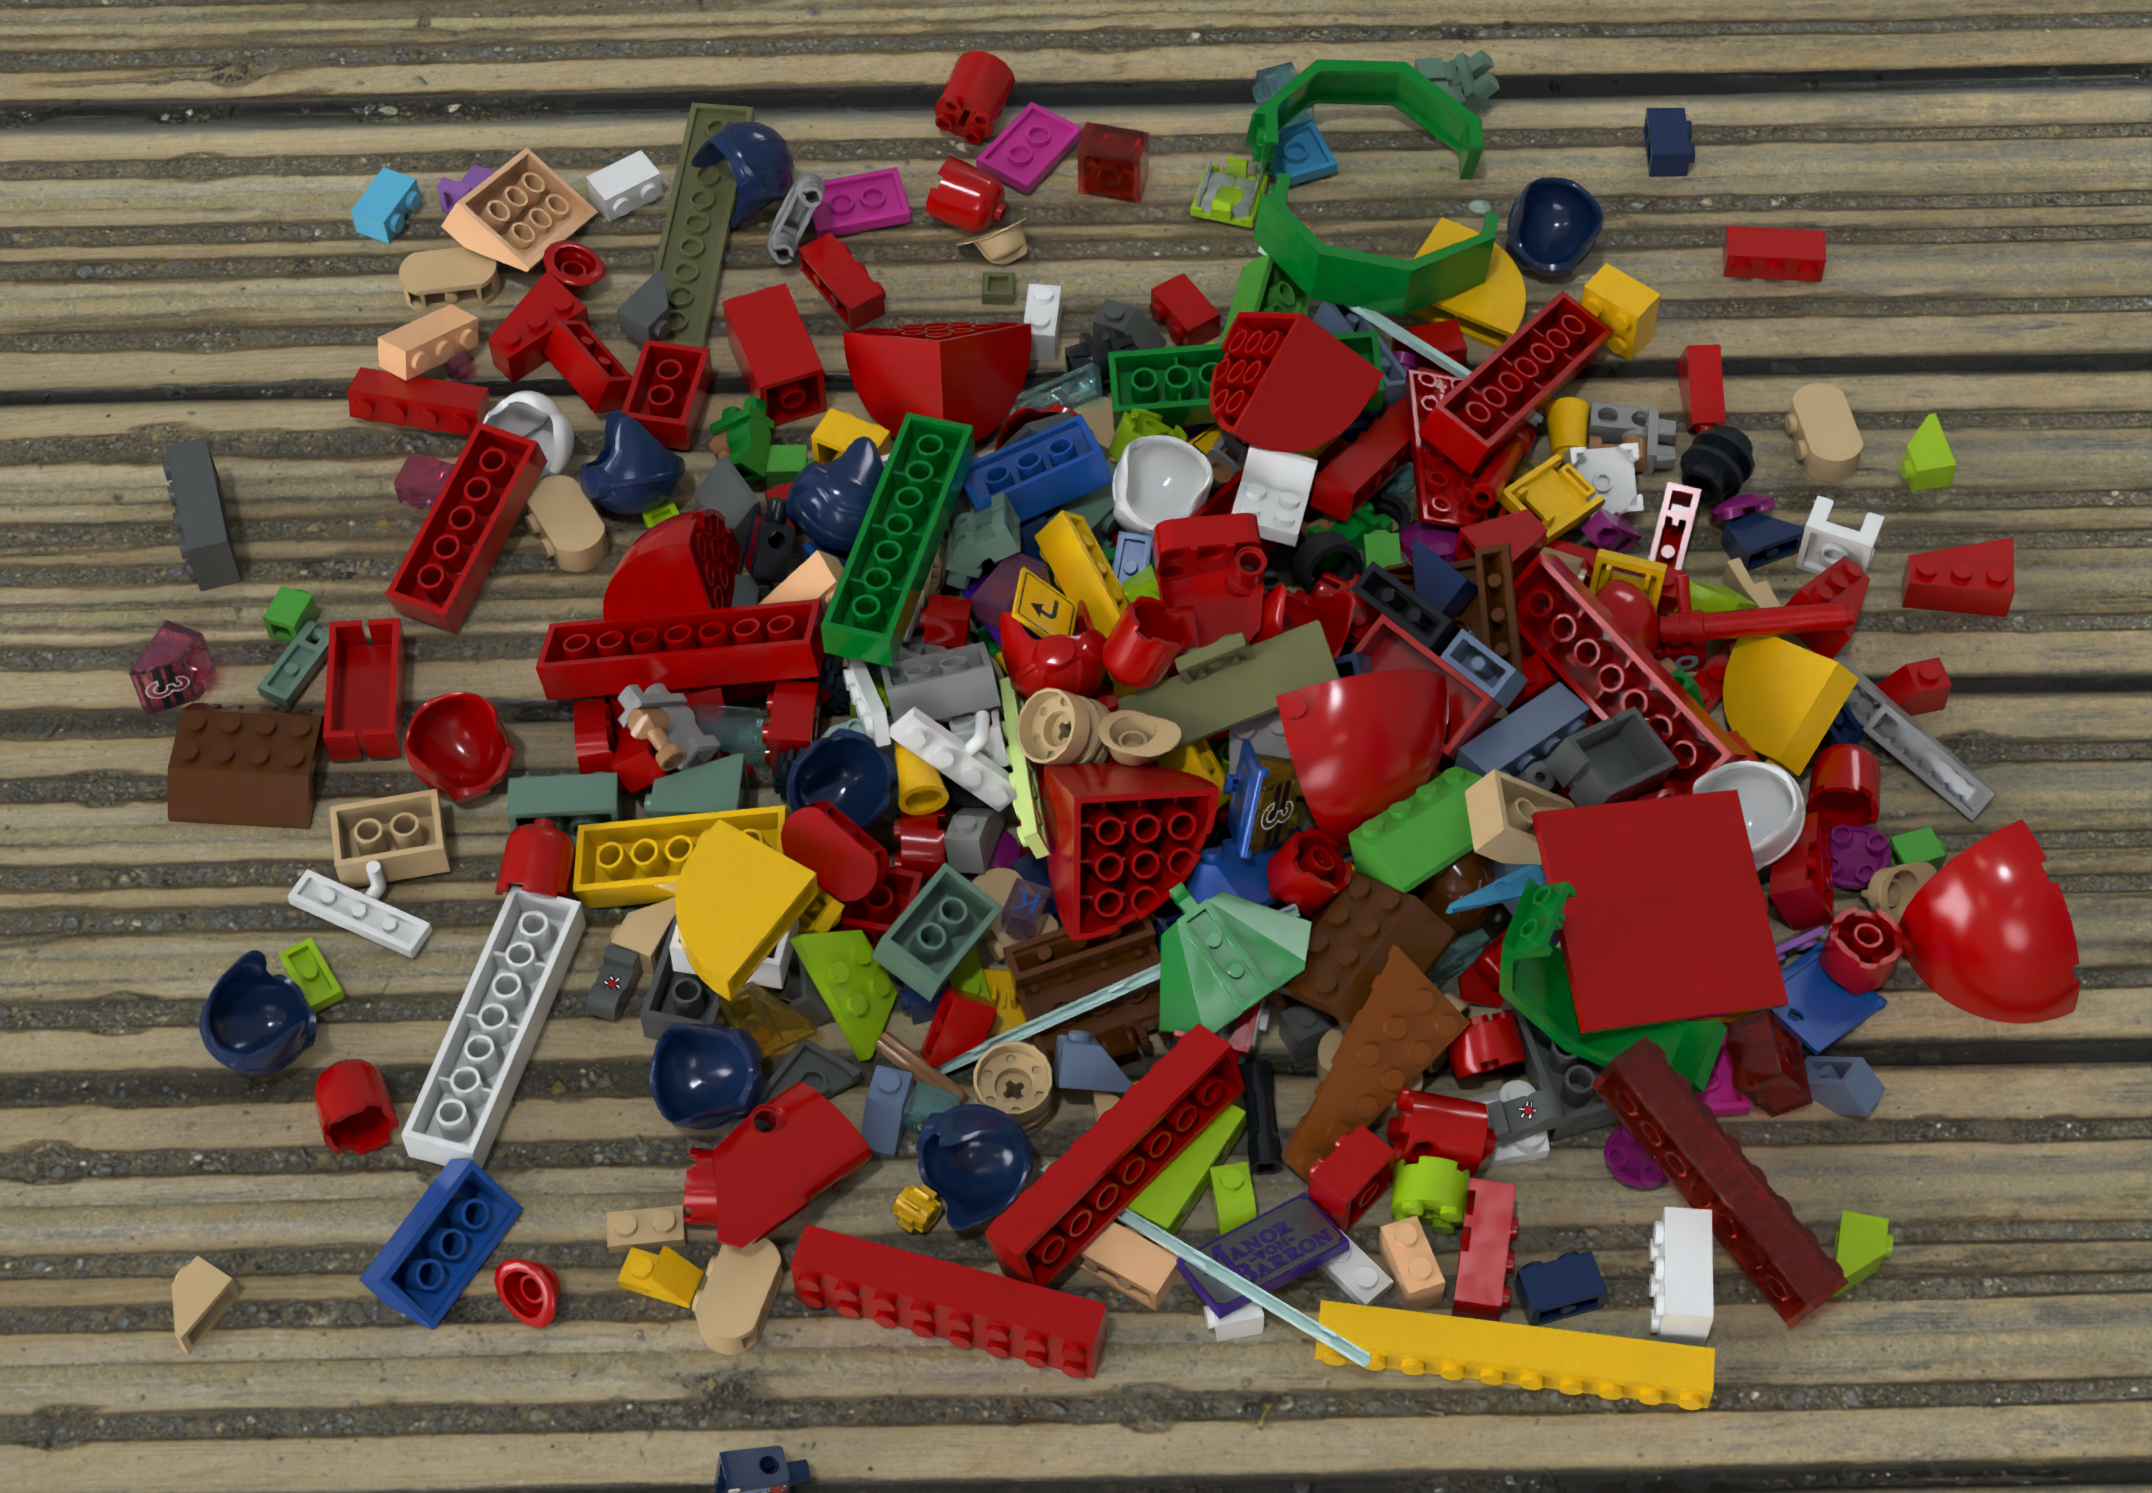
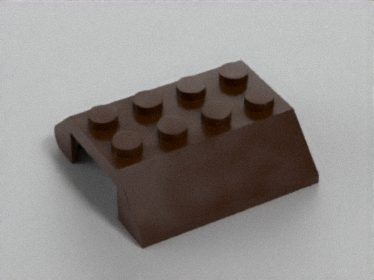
M1503 543L1474 549L1475 558L1449 563L1478 586V590L1453 622L1523 674L1511 544ZM1405 562L1383 568L1415 592L1413 566Z
M194 702L182 709L168 765L169 821L310 829L317 800L311 783L323 734L325 710L316 709L313 711L312 709L303 708L298 713H292L291 708L287 707L278 709V707L250 705L245 707L243 705H233L225 710L221 704L212 703L209 705V703Z
M1354 873L1350 884L1326 905V908L1320 910L1311 919L1312 925L1305 970L1267 996L1265 1000L1285 1008L1287 1004L1282 996L1284 994L1337 1018L1345 1035L1358 1009H1363L1373 990L1371 985L1377 974L1381 975L1389 960L1387 955L1393 944L1399 947L1427 977L1455 940L1457 934L1416 896L1408 893L1405 894L1359 873Z
M1149 914L1141 920L1136 918L1118 927L1119 930L1093 939L1072 941L1067 935L1065 927L1004 947L1003 952L1025 1022H1029L1161 963V957L1155 944L1156 932ZM1160 978L1031 1035L1034 1046L1046 1056L1052 1068V1075L1057 1035L1068 1036L1071 1030L1091 1033V1037L1098 1041L1112 1059L1136 1051L1134 1040L1137 1041L1141 1049L1150 1046L1147 1033L1149 1030L1156 1029L1163 1041L1171 1039L1170 1032H1159Z

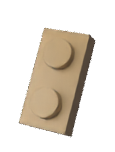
M683 1205L606 1212L609 1254L629 1252L631 1247L640 1250L661 1249L663 1245L669 1248L686 1246Z

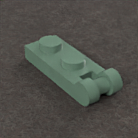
M307 621L258 685L259 695L289 708L328 657L329 630L322 629L321 624L315 621Z

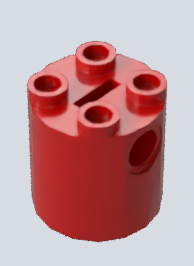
M969 51L963 53L958 58L946 82L944 93L936 103V126L943 131L951 132L955 136L963 137L971 145L980 144L982 139L988 138L993 132L996 120L1002 113L1013 91L1015 78L1012 70L1004 61L987 52Z
M1402 1087L1399 1089L1396 1102L1397 1118L1390 1117L1386 1133L1387 1140H1393L1390 1147L1396 1151L1395 1164L1402 1159L1406 1161V1165L1418 1164L1419 1156L1441 1157L1456 1161L1457 1170L1461 1172L1466 1169L1470 1170V1178H1472L1476 1174L1479 1165L1492 1156L1496 1142L1493 1128L1488 1127L1486 1104Z

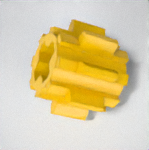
M913 1184L907 1185L899 1193L892 1206L894 1210L892 1213L899 1218L896 1224L911 1234L915 1229L922 1234L924 1232L927 1233L937 1222L943 1210L941 1208L943 1204L935 1200L938 1193L924 1184L920 1188Z

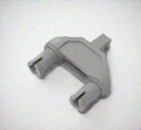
M803 174L796 179L774 219L768 235L767 245L770 255L778 264L784 265L792 261L791 257L794 256L798 248L797 244L815 208L823 199L825 185L823 180L815 174Z

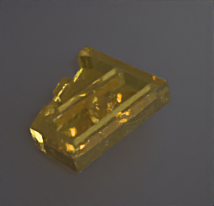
M753 981L745 984L732 1001L727 1000L721 995L719 996L718 1004L732 1028L747 1030L758 1043L763 1058L817 1034V1026L813 1021Z

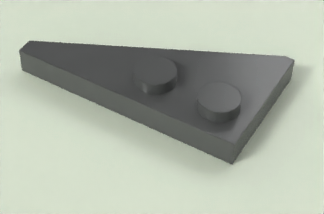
M803 1036L766 1082L764 1094L759 1105L766 1104L798 1081L812 1087L827 1099L860 1082L863 1078L862 1070ZM750 1113L741 1115L734 1123V1125L730 1128V1130L726 1133V1135L728 1136L730 1133H732L750 1115ZM754 1121L756 1128L760 1131L770 1128L769 1124L765 1121Z

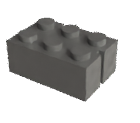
M1635 706L1614 715L1612 719H1605L1566 737L1544 761L1563 788L1569 786L1571 791L1568 795L1577 807L1629 801L1656 788L1679 764L1678 760Z

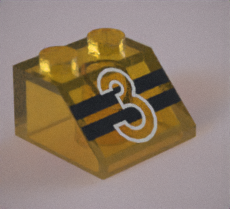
M1256 753L1261 765L1269 768L1270 772L1268 778H1263L1248 847L1253 852L1286 842L1289 829H1296L1299 807H1295L1297 796L1303 797V792L1291 759Z

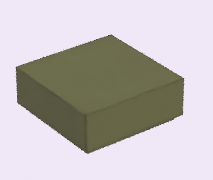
M983 272L982 304L1014 305L1015 273Z

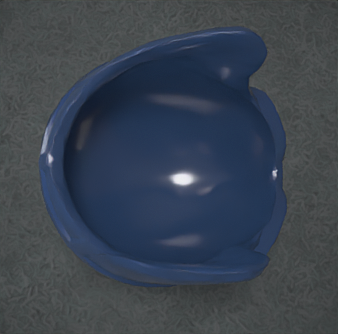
M758 122L727 123L724 128L702 144L691 162L693 167L706 168L727 159L739 194L735 212L729 222L731 229L738 227L774 201H783L794 183V163L789 144L777 131Z
M1557 177L1536 179L1527 184L1510 210L1505 250L1516 265L1524 270L1536 272L1542 278L1559 279L1569 277L1573 274L1576 266L1588 256L1594 247L1603 227L1604 217L1597 200L1585 188L1573 180Z
M614 410L606 419L605 442L601 453L594 461L581 465V488L588 497H591L597 504L608 511L629 516L641 515L660 507L674 494L685 475V463L682 457L667 450L635 418L627 416L619 410Z
M869 437L857 438L840 457L824 464L814 461L805 466L796 476L787 496L786 514L815 543L836 551L852 550L884 470L876 444Z
M839 728L829 737L816 740L796 759L788 775L787 799L792 813L815 801H831L866 832L876 824L887 809L891 793L898 785V777L891 758L884 749L876 746L872 738L854 730Z
M258 950L249 951L241 956L219 978L202 1008L199 1019L200 1035L209 1053L226 1067L246 1074H269L289 1066L304 1050L314 1045L317 1030L316 1013L307 1003L301 988L290 978L282 974L271 975L266 970V957Z
M677 1023L667 1028L655 1046L649 1074L651 1092L661 1115L675 1126L709 1130L725 1126L738 1119L741 1115L751 1113L759 1105L765 1089V1080L761 1069L763 1056L760 1047L752 1035L743 1028L731 1029L723 1025L709 1023Z
M981 1104L959 1105L944 1112L930 1113L922 1127L916 1147L919 1153L918 1168L920 1177L927 1187L941 1195L948 1206L946 1213L947 1222L957 1231L968 1230L987 1221L1005 1209L1018 1196L1023 1186L1027 1183L1034 1164L1032 1145L1021 1125L1005 1112Z

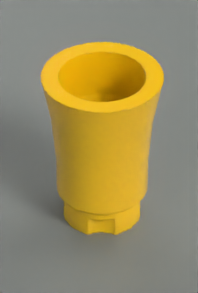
M1558 398L1550 401L1543 409L1548 429L1550 458L1555 454H1559L1563 458L1561 465L1555 469L1557 473L1564 466L1563 452L1572 447H1587L1590 406L1586 401L1579 398Z
M896 741L894 743V759L898 776L899 808L910 815H926L941 809L948 802L949 794L941 779L939 770Z

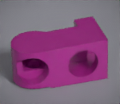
M1600 508L1581 527L1583 533L1599 548L1626 554L1642 538L1623 514L1619 512L1611 514L1604 508ZM1627 538L1622 545L1616 547L1622 540Z

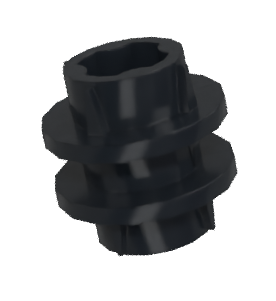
M1112 327L1102 328V340L1094 342L1089 332L1080 333L1079 344L1065 348L1066 367L1073 389L1089 388L1093 397L1102 396L1103 384L1110 382L1108 352L1137 350L1131 334L1116 336Z
M1716 425L1713 429L1702 430L1693 439L1692 446L1681 456L1682 484L1702 489L1700 501L1704 503L1717 502L1719 504L1722 500L1736 496L1741 491L1743 483L1753 474L1755 467L1752 456L1753 447L1748 436L1731 426L1718 427Z

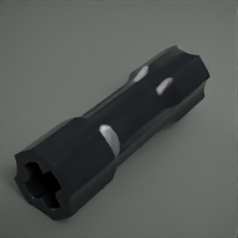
M1263 1059L1258 1061L1249 1060L1240 1065V1073L1245 1086L1242 1097L1244 1098L1250 1172L1258 1176L1265 1174L1273 1175L1282 1170L1283 1163L1275 1115L1272 1063Z

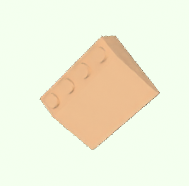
M526 147L457 201L441 227L466 249L528 272L543 260L545 249L551 243L567 240L595 217L598 211Z

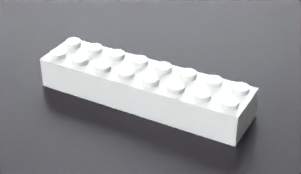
M511 886L401 1136L409 1157L446 1166L450 1160L472 1159L481 1169L483 1168L585 929L586 922L580 901L557 896V898L522 891L520 886Z

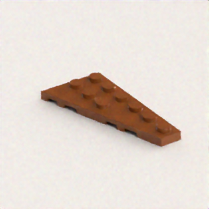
M1393 944L1387 955L1389 960L1381 975L1377 974L1371 985L1373 990L1363 1009H1358L1331 1060L1333 1065L1324 1082L1320 1081L1314 1092L1316 1097L1307 1114L1301 1116L1281 1154V1157L1309 1185L1310 1169L1321 1157L1326 1159L1334 1151V1145L1341 1135L1345 1132L1351 1134L1359 1124L1367 1128L1397 1098L1399 1089L1401 1087L1407 1088L1470 1024L1463 1014L1395 944Z

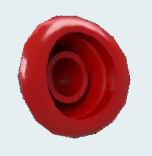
M561 240L551 243L545 249L543 261L546 271L553 275L572 294L586 291L592 284L598 283L605 276L606 267L602 259L585 245L575 241Z
M520 1258L504 1260L496 1268L494 1277L496 1291L501 1301L521 1322L534 1328L546 1327L554 1319L557 1309L556 1303L561 1294V1285L557 1274L547 1264L539 1261L531 1262Z

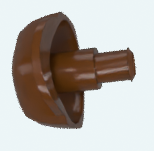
M1473 849L1407 893L1421 900L1448 924L1457 935H1470L1487 918L1492 905L1452 914L1445 912L1451 903L1495 882L1493 867L1488 857L1475 853Z

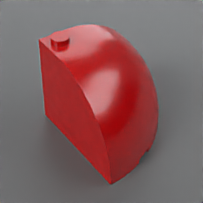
M1239 311L1221 347L1226 352L1220 363L1215 365L1209 393L1210 410L1212 416L1218 420L1217 425L1245 443L1279 452L1308 450L1334 439L1355 421L1368 401L1378 392L1379 382L1384 373L1303 313Z
M976 321L902 324L897 325V328L881 329L880 327L847 331L843 332L847 366L854 387L867 411L879 425L889 430L892 436L897 438L905 415L908 412L973 425L974 442L993 432L1007 417L1017 401L1026 378L1030 360L1031 323L993 322V324H976Z
M715 509L688 511L659 522L642 534L628 548L615 567L603 600V619L731 607L736 574L739 575L743 554L731 527L725 528V517Z
M1419 669L1370 672L1322 682L1276 696L1287 746L1307 805L1319 830L1327 833L1340 844L1336 848L1340 855L1351 852L1348 838L1349 833L1359 828L1365 821L1373 819L1388 810L1389 806L1393 803L1404 801L1414 795L1418 787L1431 782L1438 768L1445 746L1443 741L1446 723L1448 724L1449 705L1445 677L1437 672Z
M1079 763L1044 766L1043 813L1050 855L1046 856L1048 871L1061 923L1072 941L1093 939L1118 931V927L1136 918L1141 920L1170 897V889L1180 882L1183 883L1188 878L1201 857L1199 852L1206 840L1207 834H1211L1218 806V786L1205 778L1188 772L1151 765L1127 766L1120 763Z
M2023 819L2011 823L1979 840L1943 866L1912 898L1903 912L1899 926L1903 932L1901 940L1902 948L1904 949L1901 957L1908 960L1918 976L1940 997L1968 1013L1985 1019L2006 1023L2028 1024L2057 1019L2074 1012L2078 1001L2080 981L2073 976V966L2079 964V956L2067 905L2058 882L2052 883L2049 881L2041 864L2047 861Z

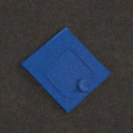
M1243 739L1236 775L1226 774L1223 792L1225 794H1232L1226 820L1229 832L1239 856L1250 859L1252 858L1253 850L1248 847L1263 778H1268L1270 769L1261 765L1248 739Z
M1820 940L1812 946L1810 951L1781 971L1789 1004L1781 1008L1766 1009L1780 1022L1779 1025L1782 1031L1793 1034L1816 1056L1877 1011L1882 1010L1888 1003L1885 998L1880 997L1874 990L1865 991L1862 995L1850 994L1845 987L1831 979L1825 969L1819 965V955L1823 945ZM1793 1011L1798 1013L1801 1016L1802 1020H1799L1798 1017L1791 1015L1790 1012Z

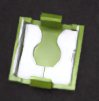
M1231 156L1227 158V171L1221 170L1219 165L1212 164L1211 157L1206 165L1190 208V215L1252 228L1257 216L1260 193H1265L1269 176L1263 175V168H1261L1260 174L1257 173L1256 177L1248 175L1249 161Z

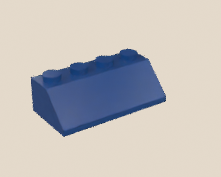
M1079 414L972 461L962 487L974 513L990 507L991 497L1004 491L1019 516L1021 523L1025 520L1033 519L1039 514L1057 506L1067 504L1071 500L1091 491L1099 490L1101 487L1112 483L1113 479L1103 450L1083 416Z
M1275 818V820L1271 823H1268L1265 820L1263 826L1265 828H1269L1273 826L1278 819ZM1285 821L1282 823L1278 844L1272 846L1276 829L1275 825L1269 847L1263 849L1267 830H1264L1262 826L1252 828L1248 847L1253 850L1252 858L1250 859L1239 856L1232 838L1224 839L1222 844L1214 848L1201 850V857L1187 878L1188 892L1199 904L1205 899H1210L1221 892L1266 907L1277 902L1278 900H1275L1267 890V884L1270 882L1267 876V863L1269 858L1295 832L1304 831L1301 827L1286 824Z
M472 1159L450 1160L359 1281L389 1307L424 1327L434 1330L524 1208Z

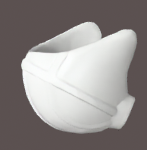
M1153 435L1142 436L1131 441L1125 447L1113 475V517L1129 533L1153 536L1155 526L1164 520L1190 518L1207 502L1214 478L1210 462L1196 448L1176 437Z
M1748 760L1721 765L1702 775L1694 782L1693 794L1737 789L1758 872L1762 867L1779 860L1788 853L1799 839L1806 815L1801 789L1787 771L1774 764Z

